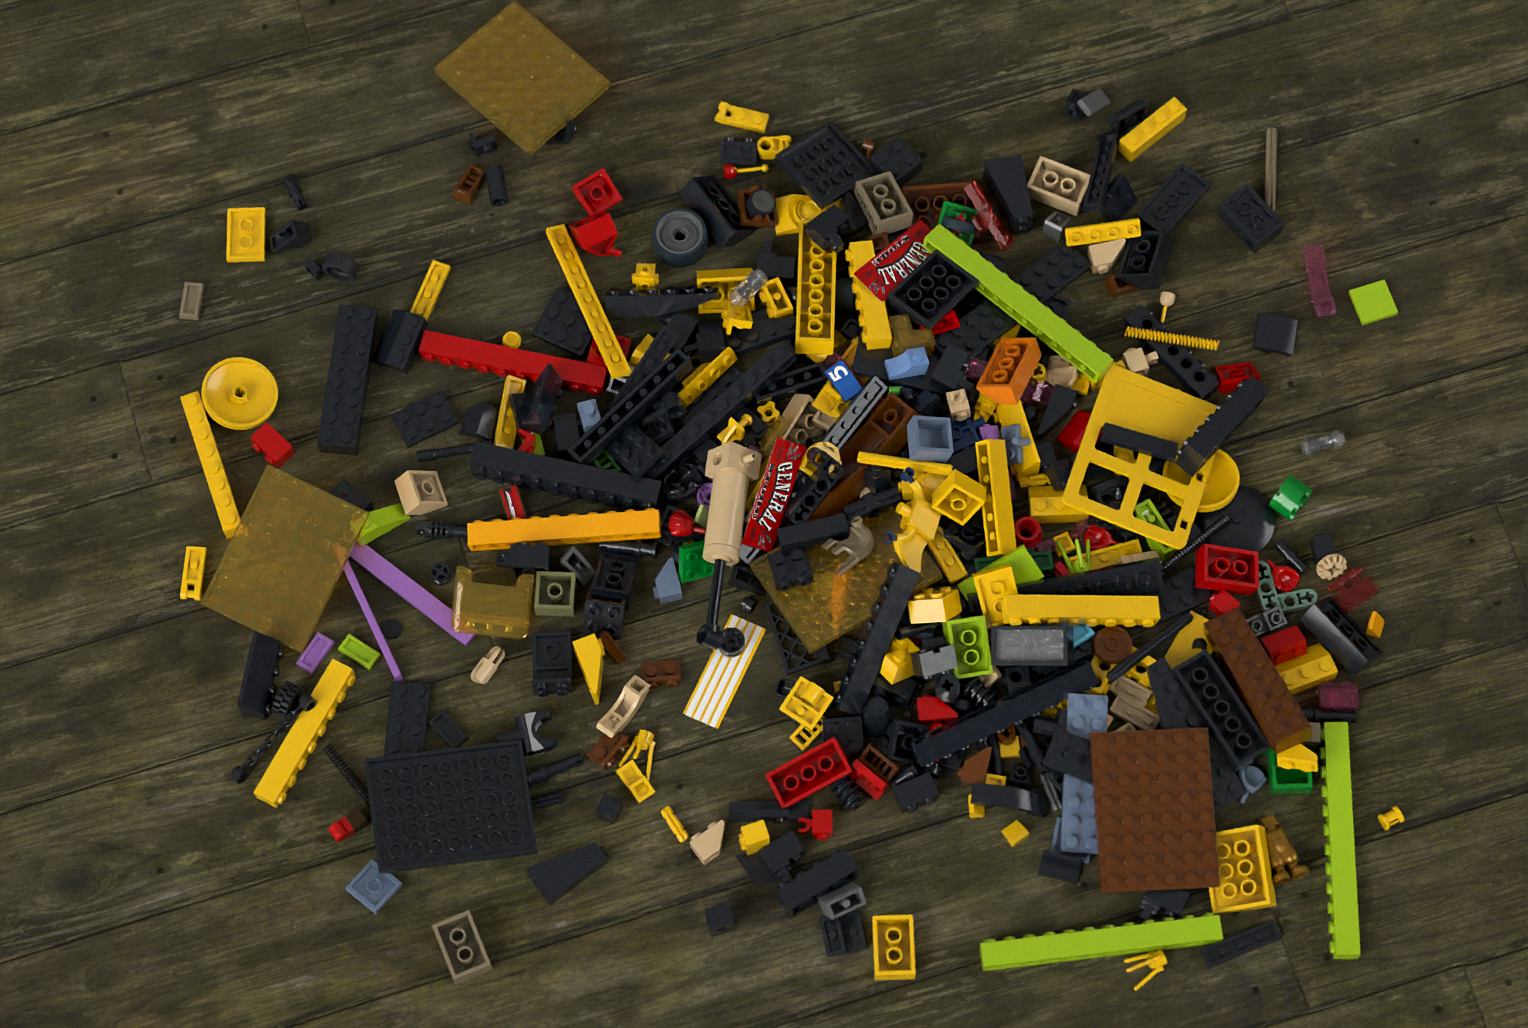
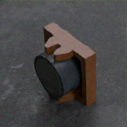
M758 185L750 189L738 190L741 226L774 228L778 226L774 191L766 190L765 186L758 189Z

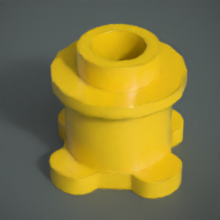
M769 401L766 405L759 406L757 409L760 414L759 418L767 425L771 426L777 422L780 412L776 410L774 402Z

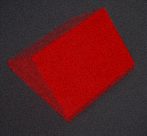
M1252 361L1214 367L1216 377L1220 383V394L1231 393L1233 390L1236 391L1240 382L1243 379L1247 381L1251 376L1260 381V374Z

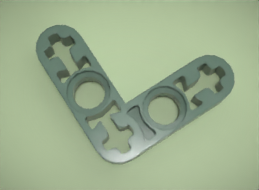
M1259 561V567L1265 569L1263 572L1264 579L1259 581V588L1256 590L1262 611L1270 609V607L1266 608L1268 597L1273 596L1270 598L1271 605H1275L1274 607L1280 605L1283 613L1311 608L1316 603L1317 594L1312 589H1303L1277 595L1269 565L1264 561ZM1268 584L1271 587V591L1264 593L1261 591L1260 586ZM1306 594H1308L1309 597H1313L1311 599V602H1308V600L1305 599L1301 600V605H1299V600L1304 599ZM1292 598L1295 605L1288 607L1285 605L1284 600Z

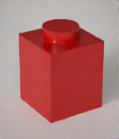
M1224 589L1220 593L1215 592L1209 600L1211 601L1209 609L1217 616L1236 608L1240 609L1241 603Z

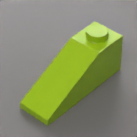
M1150 499L1135 506L1134 513L1138 519L1171 532ZM1145 537L1152 551L1157 550L1161 562L1171 557L1172 554L1174 555V552L1178 550Z
M398 503L368 512L351 522V532L362 547L408 521L411 517L405 515L402 504Z

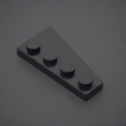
M796 316L753 321L751 329H739L732 326L730 335H727L725 328L721 326L726 347L732 348L736 357L795 337Z

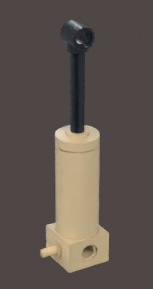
M731 441L708 451L705 476L712 478L713 483L703 558L713 563L714 569L707 622L699 629L696 640L698 644L714 650L719 649L724 640V634L720 631V626H718L725 565H734L739 562L749 482L759 478L762 455Z

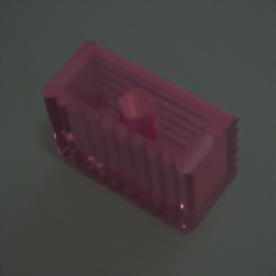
M1322 682L1318 685L1316 689L1317 708L1320 710H1355L1357 712L1359 708L1357 684L1353 685L1352 682H1342L1339 685H1333V682Z

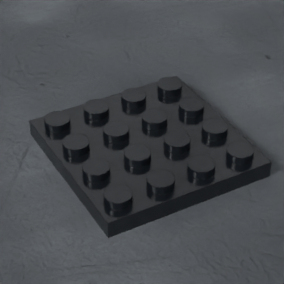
M831 121L775 154L774 158L821 210L844 197L847 192L855 190L857 181L878 174V171Z

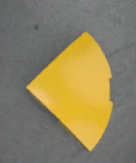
M828 379L811 405L837 419L851 400L845 403Z

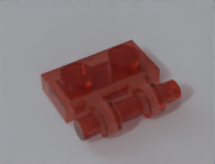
M1361 566L1355 569L1351 568L1347 571V574L1341 578L1337 577L1333 580V583L1328 585V589L1331 592L1336 589L1340 592L1335 599L1346 613H1349L1379 592L1368 576L1362 580L1358 577V575L1364 572ZM1351 580L1354 585L1347 589L1344 584Z

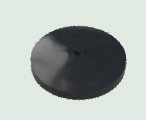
M1239 485L1235 497L1225 507L1212 512H1198L1197 526L1201 532L1208 528V526H1211L1222 515H1226L1231 519L1229 525H1226L1225 528L1223 527V530L1220 529V532L1214 534L1205 544L1260 553L1267 546L1274 532V513L1268 501L1259 492L1246 486Z

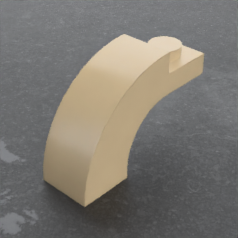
M634 675L624 686L621 695L613 707L597 723L596 728L611 738L618 731H622L641 706L651 685Z

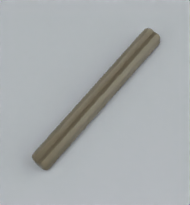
M1268 128L1266 137L1265 203L1275 211L1277 129Z

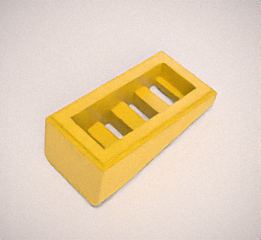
M801 724L789 738L804 751L823 732V726L816 724L817 730L814 732ZM804 729L812 735L810 738L803 732ZM799 734L806 740L805 744L797 737Z

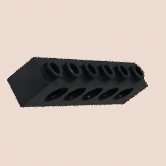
M1142 305L1124 320L1123 326L1126 329L1128 326L1130 329L1133 326L1134 329L1137 327V331L1139 328L1142 331L1143 325H1149L1151 328L1148 330H1152V334L1154 330H1156V334L1157 331H1160V334L1162 331L1164 334L1167 332V336L1169 334L1166 326L1161 321L1158 322L1154 318L1153 313ZM1143 334L1141 339L1139 335L1136 338L1150 353L1157 352L1159 357L1157 360L1194 397L1206 401L1218 390L1220 384L1218 378L1213 373L1210 374L1206 370L1205 365L1200 360L1197 361L1187 347L1181 346L1180 342L1177 345V339L1175 344H1173V339L1170 344L1169 339L1167 343L1165 340L1163 343L1154 341V337L1152 341L1150 337L1147 340V334L1145 339H1143ZM1175 351L1177 355H1170L1168 352ZM1187 364L1190 368L1185 369L1181 365ZM1200 377L1203 379V381L1198 382L1194 378Z

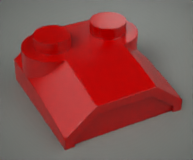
M604 168L572 186L575 197L580 201L589 216L601 210L607 211L623 200Z

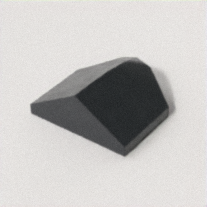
M479 403L467 409L460 434L494 442L499 413L493 405L488 403Z

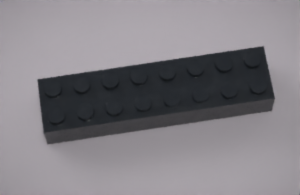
M339 304L317 441L320 452L358 456L379 320L378 311L375 307Z

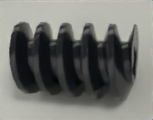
M945 673L940 676L935 683V696L947 705L954 703L958 699L960 691L958 678L951 673Z
M980 676L971 679L962 689V692L965 691L964 696L966 698L970 697V702H976L975 706L977 708L1002 698L995 699L997 692L994 691L990 694V686L984 689L985 681L978 683Z
M850 774L828 785L832 786V792H836L835 797L840 799V804L845 805L844 810L846 812L855 811L868 801L867 798L860 799L863 792L856 793L859 786H851L855 780H847Z

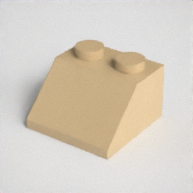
M408 470L394 481L405 515H422L448 505L437 471Z

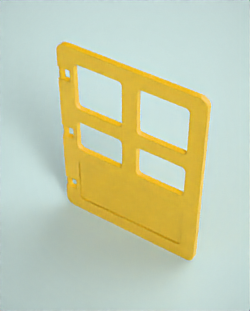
M1112 365L1111 369L1105 374L1062 496L1063 503L1172 548L1183 549L1187 543L1215 454L1197 472L1203 475L1202 481L1195 480L1196 473L1191 477L1189 485H1184L1151 472L1148 467L1152 456L1138 453L1135 464H1131L1095 449V444L1100 429L1103 428L1106 422L1178 443V452L1189 436L1192 437L1194 435L1193 433L1198 426L1203 425L1206 418L1211 413L1214 414L1216 412L1215 410L1218 406L1117 365ZM1089 463H1094L1129 478L1119 510L1079 495ZM1143 484L1183 500L1173 532L1133 516ZM1181 521L1187 522L1186 530L1180 528Z

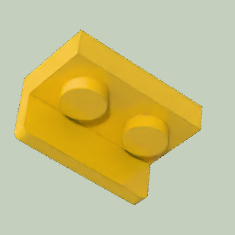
M727 301L726 308H722L721 319H723V327L727 335L731 334L732 326L739 329H751L753 321L749 305Z

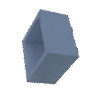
M913 415L907 424L909 459L946 463L954 453L950 418Z

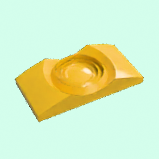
M791 194L777 198L778 226L775 227L776 236L799 233L800 220H812L833 204L821 210L808 195ZM839 199V200H837L836 202L833 203V204H835L838 208H839V202H840L841 199Z

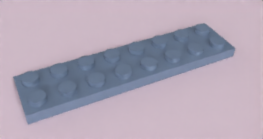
M1068 693L1066 731L1090 740L1089 733L1106 732L1108 696ZM1066 748L1065 758L1070 759L1073 757V751ZM1083 756L1081 763L1084 766H1090L1091 758ZM1064 774L1060 852L1098 855L1093 785Z

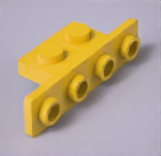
M1136 218L1066 228L1067 246L1139 237L1141 236L1140 220Z
M727 347L712 362L701 364L682 382L684 388L679 394L684 409L737 361L732 348Z

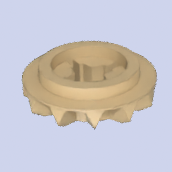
M1330 554L1319 561L1316 571L1322 579L1327 578L1329 581L1332 577L1337 579V575L1343 574V570L1347 569V561L1340 554Z

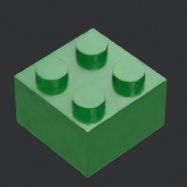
M1270 750L1267 756L1270 794L1310 793L1313 788L1312 771L1305 772L1294 768L1284 769L1278 766L1277 755L1274 750Z

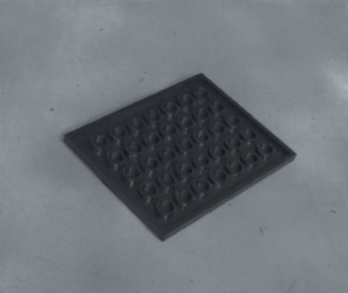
M522 740L364 759L379 874L538 854Z

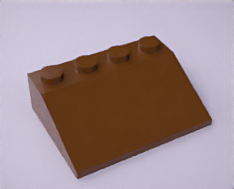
M975 180L901 186V192L913 212L911 227L922 220L933 230L938 224L944 201L978 209L977 181ZM979 217L973 238L980 237Z

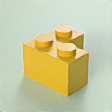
M894 634L884 657L880 673L891 684L913 676L914 670L910 653L920 649L908 638L898 640Z

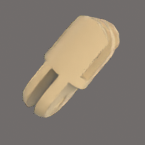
M493 647L485 657L481 658L470 674L472 681L486 684L505 657V652L503 649L501 650V647Z

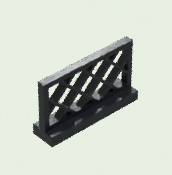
M1162 459L1150 463L1148 468L1151 472L1162 476L1163 466L1165 465ZM1120 475L1095 485L1089 491L1098 503L1104 505L1101 497L1105 495L1113 497L1114 494L1112 492H1115L1118 486L1121 489H1126L1129 478ZM1147 485L1145 492L1140 491L1139 494L1143 496L1141 503L1146 498L1155 501L1154 506L1157 511L1176 504L1172 500L1169 502L1160 500L1161 490H1159L1157 498L1148 495L1149 485Z
M808 587L764 603L786 675L822 663L826 665L832 662ZM799 597L800 605L797 610L788 606L792 599ZM778 604L783 607L779 616L772 614L771 606ZM786 609L795 612L791 622L782 618ZM798 614L806 619L803 627L794 624ZM780 621L788 624L784 634L777 631L776 628ZM792 626L801 630L796 640L787 636ZM804 632L811 635L808 645L799 642ZM785 639L794 642L790 652L782 647ZM797 644L806 648L802 657L793 654ZM809 650L817 654V660L812 662L805 660ZM791 656L800 660L797 667L789 669L788 661Z

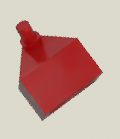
M601 210L569 225L577 245L583 250L598 256L613 255L620 258L622 251L614 248L612 245L618 232L608 212Z

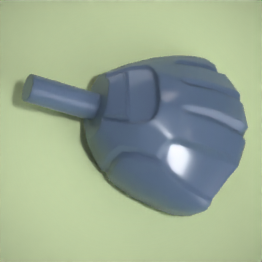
M1248 765L1238 771V778L1247 791L1246 794L1242 795L1240 802L1244 804L1249 792L1255 793L1266 782L1267 778L1264 772L1258 767Z

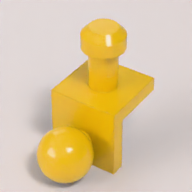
M744 414L738 423L731 417L728 421V427L717 435L721 444L733 442L734 440L741 441L744 438V427L752 423V417L749 414Z

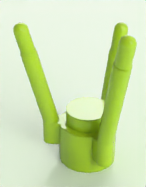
M1075 539L1078 560L1074 561V565L1071 564L1060 541H1056L1069 567L1070 574L1091 570L1090 539L1086 540V562L1082 559L1079 540Z

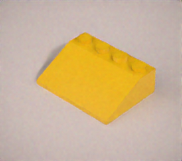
M1253 825L1216 832L1220 887L1209 888L1212 912L1220 914L1277 906L1265 828L1260 825Z

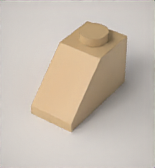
M1125 238L1088 247L1087 255L1092 263L1091 269L1093 273L1103 274L1112 269L1125 248Z

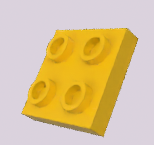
M800 677L779 710L812 731L834 697L826 693L815 683Z

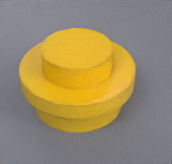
M512 331L506 333L502 338L503 346L517 349L521 344L520 335Z

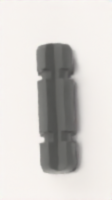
M1048 773L1041 775V782L1045 785L1044 789L1049 801L1052 802L1053 810H1061L1062 801L1059 799V793L1045 777Z

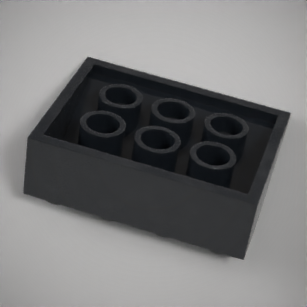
M936 249L888 294L886 308L904 320L932 329L980 281Z

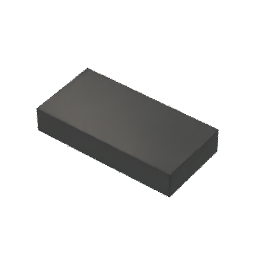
M1098 89L1081 98L1077 104L1089 117L1109 106L1111 101L1101 89Z

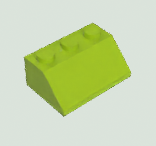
M985 615L957 618L942 622L946 644H953L958 665L957 668L951 669V674L955 675L958 679L992 674L993 667L991 665Z

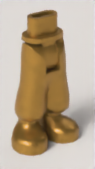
M1274 815L1261 818L1259 821L1261 826L1265 828L1270 866L1276 873L1272 879L1274 885H1283L1288 883L1290 879L1295 881L1306 876L1309 873V869L1307 866H1299L1297 864L1299 860L1298 855L1288 840L1280 822H1276ZM1285 865L1288 867L1289 873L1285 870Z

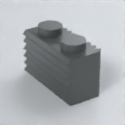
M854 882L818 898L823 914L832 920L838 918V916L841 917L845 912L848 913L852 909L855 910L867 903L861 887Z

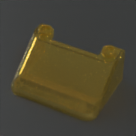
M457 566L451 617L452 628L460 633L514 639L524 638L529 630L534 592V575L523 574L519 576L516 587L472 582V572L470 569Z

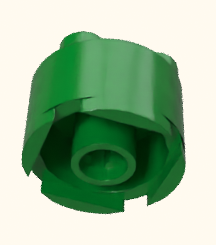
M1290 475L1279 488L1278 493L1274 495L1269 506L1292 521L1299 508L1302 509L1313 490L1296 477Z

